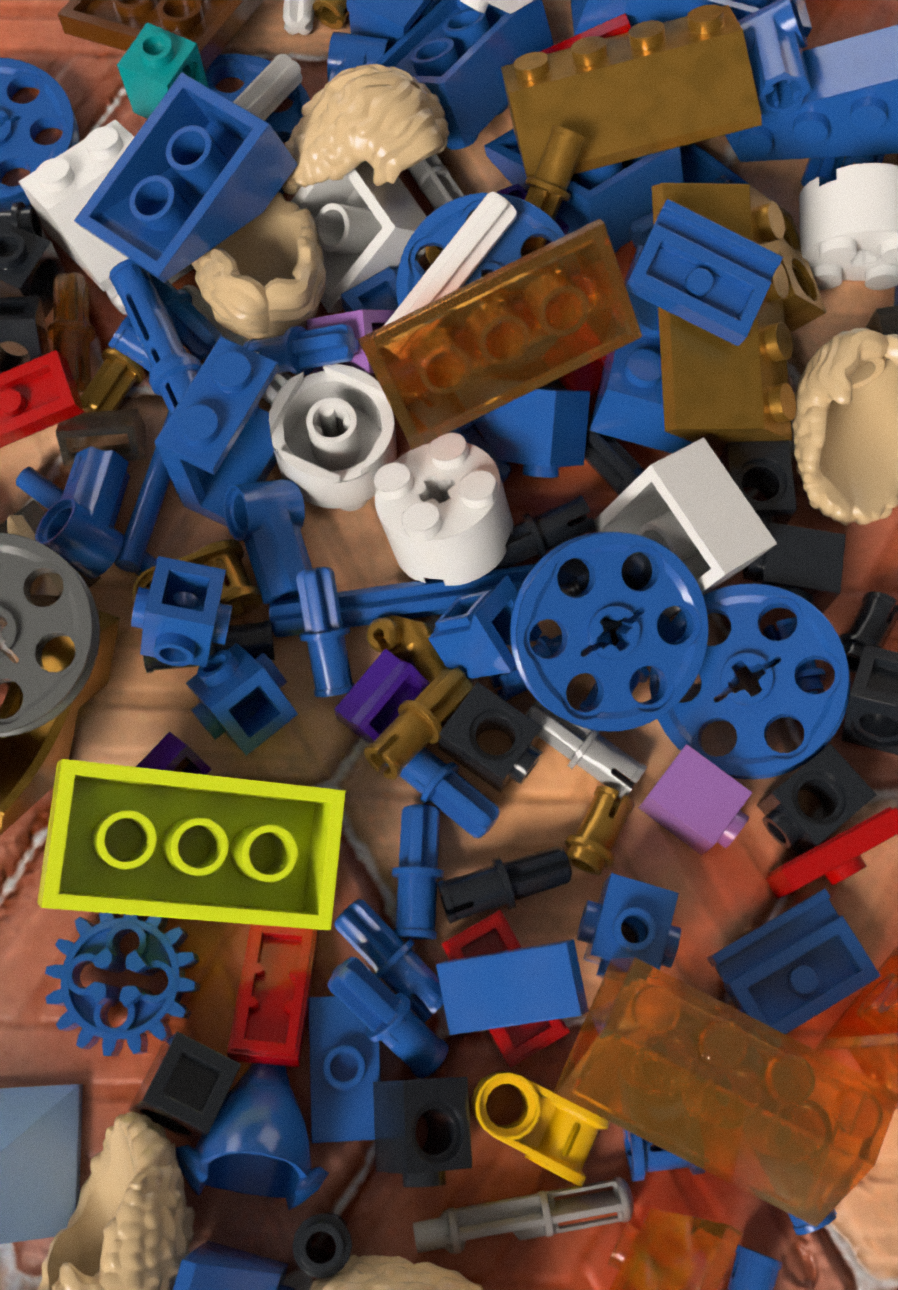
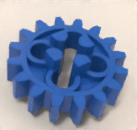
M100 913V923L97 925L82 917L77 918L74 921L76 929L80 934L77 941L72 942L58 939L55 944L60 952L66 955L64 964L47 966L45 974L61 979V989L55 990L45 997L47 1004L61 1005L67 1009V1012L56 1023L58 1029L70 1031L80 1026L82 1030L78 1035L76 1046L82 1049H91L98 1043L100 1038H103V1056L118 1057L123 1048L124 1040H127L133 1054L147 1053V1035L150 1033L161 1041H167L173 1036L171 1028L167 1023L168 1019L171 1016L189 1019L192 1014L187 1006L180 1002L183 993L200 991V983L185 978V969L191 968L200 962L198 955L193 952L180 953L178 949L189 936L188 933L181 927L164 933L168 918L149 916L146 922H144V916L124 914V917L120 918L119 914ZM130 932H136L140 940L139 947L125 957L120 951L121 939ZM90 963H94L97 968L110 972L120 973L124 972L127 968L146 976H153L159 970H164L168 976V985L163 993L159 995H153L150 990L137 986H124L121 990L116 986L101 982H93L85 988L80 981V975L84 967ZM122 1002L128 1009V1016L121 1026L114 1028L108 1020V1012L111 1007Z

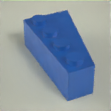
M898 25L803 51L811 91L804 97L802 107L784 116L775 112L763 113L760 108L761 126L725 135L740 162L824 158L825 156L844 157L898 154Z

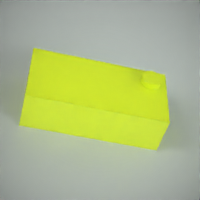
M61 759L57 762L37 903L41 908L331 930L346 790Z

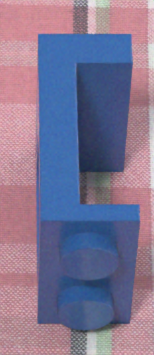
M221 336L154 443L182 505L227 527L223 505L227 488L232 485L266 481L277 463L270 435L269 412L259 407V401L278 372L279 366L278 362Z

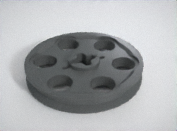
M0 533V626H5L1 633L6 640L4 644L19 659L16 662L11 654L0 649V685L6 682H16L23 693V703L20 710L14 716L0 719V737H9L43 726L61 714L77 698L89 680L95 666L100 643V623L96 603L90 589L80 574L66 560L38 541L15 534ZM51 572L59 574L63 580L64 587L61 597L50 606H35L30 597L32 583L42 574ZM59 636L70 637L76 649L75 658L71 665L59 672H48L43 666L41 659L45 645L53 638Z

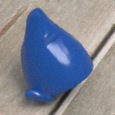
M252 1063L250 1068L226 1095L209 1133L200 1137L195 1149L188 1144L176 1147L179 1168H181L182 1174L191 1189L198 1196L205 1185L242 1194L286 1198L288 1210H291L318 1191L329 1174L321 1166L312 1168L305 1122L292 1091L285 1066Z

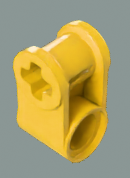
M505 1071L492 1072L483 1077L474 1088L471 1098L472 1114L475 1120L491 1136L523 1152L525 1158L580 1187L583 1186L586 1175L582 1171L584 1163L599 1129H608L611 1118L559 1091L554 1090L552 1092L523 1076ZM502 1084H512L522 1096L523 1106L521 1114L514 1122L508 1125H497L491 1122L486 1110L488 1095L494 1088Z

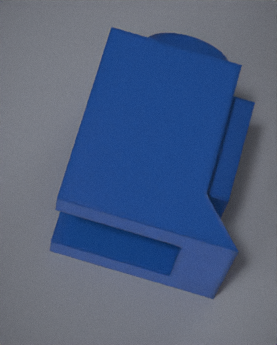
M508 575L501 580L492 592L488 590L457 597L435 622L434 632L428 639L447 669L458 668L465 673L467 679L510 673L516 667L514 658L507 646L511 645V614L518 591ZM538 624L533 627L529 642L536 641L542 634Z

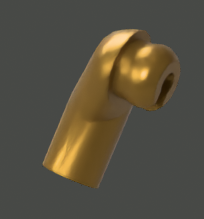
M391 615L390 617L377 618L369 625L366 638L372 649L380 653L387 649L397 658L413 661L418 672L429 683L444 669H447L428 639L433 631L426 623Z

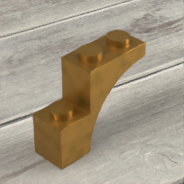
M97 610L100 623L98 655L90 678L77 698L61 714L43 726L23 734L0 737V835L54 787L57 762L61 759H69L78 709L108 684L120 621L119 617ZM59 636L53 638L45 645L41 659L43 666L48 672H59L71 665L75 658L76 649L70 637ZM16 682L11 683L0 707V719L14 716L20 710L23 703V693Z

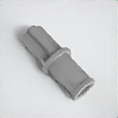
M538 700L535 701L525 715L542 727L539 738L571 760L567 765L568 767L573 769L575 765H578L605 786L620 791L617 796L620 799L622 796H627L630 793L634 783L638 782L647 769L645 764H640L600 735V731L572 724L553 714Z

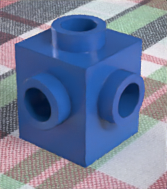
M158 556L150 589L138 588L132 613L131 627L143 629L140 655L155 657L160 662L171 666H187L191 664L207 667L212 642L225 645L233 607L220 603L226 570Z
M237 643L228 650H221L209 656L207 667L200 666L197 674L186 682V685L200 701L191 711L214 740L225 733L246 756L298 715L280 690V688L287 684V681L275 664L264 653L254 659Z
M611 873L603 882L598 903L587 900L582 913L576 940L587 943L583 960L599 965L596 974L598 977L630 987H637L639 977L649 980L658 976L661 966L671 968L681 936V928L671 925L679 893ZM621 925H626L633 930L635 943H631L623 937Z

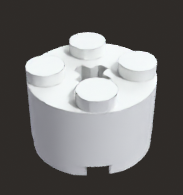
M886 163L848 165L836 169L837 180L819 187V177L805 185L799 195L800 246L802 257L810 265L818 290L835 288L843 280L865 281V286L872 290H885L897 286L898 166Z
M347 365L323 366L324 371L305 377L304 372L292 377L278 391L269 412L271 440L282 479H289L299 486L303 500L324 508L355 511L362 508L369 499L375 496L374 477L377 471L382 466L393 463L397 459L394 413L386 397V392L380 383L368 373Z
M453 432L438 435L431 443L408 451L393 463L382 466L375 474V508L395 558L401 569L409 577L426 583L424 578L443 579L445 586L462 585L483 577L502 561L507 552L505 544L510 536V532L513 535L514 523L499 470L494 460L485 451L477 446L466 443L462 435Z

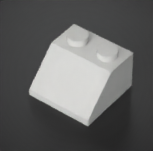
M113 120L106 126L91 131L84 140L56 158L46 160L36 171L19 181L48 235L103 292L113 286L109 278L110 271L118 263L128 258L81 228L74 220L134 138L117 120Z
M363 161L341 180L333 181L328 179L322 183L309 185L306 188L301 187L291 200L299 206L300 210L308 209L315 219L319 244L323 251V265L326 270V289L321 303L328 313H337L343 310L341 303L342 293L389 266L392 270L398 267L407 242L416 228L426 218V215L399 177H397L396 182L393 184L386 182L381 186L375 185L373 183L374 169L367 161ZM425 248L417 255V262L426 252Z
M705 438L651 464L594 520L596 532L632 533L654 540L677 555L693 574L702 595L709 593L742 571L777 544ZM672 606L665 609L662 614L670 619L682 610L677 606Z

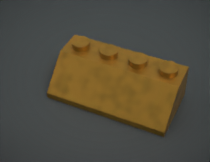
M718 5L699 6L682 18L663 23L655 20L644 21L634 25L627 33L605 39L599 36L582 38L576 41L571 48L550 54L543 52L527 53L518 57L513 64L501 67L513 129L526 177H534L551 135L552 125L571 130L588 140L574 174L762 125L761 111L743 29L729 5L722 7Z
M660 183L651 187L653 224H655L664 203L669 199L780 255L779 239L783 238L785 232L782 212L776 202L770 200L750 184ZM781 263L771 279L772 283L747 338L739 346L658 307L665 432L693 443L705 438L712 450L720 453L723 452L727 442L792 441L791 420L796 416L797 406L794 392L788 384L787 359L792 355L793 345L790 331L784 323L783 299L788 295L789 285L786 271Z

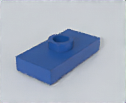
M336 996L309 997L312 1143L375 1140L373 1082L381 1081L380 1041L372 1042L366 1036V1025Z

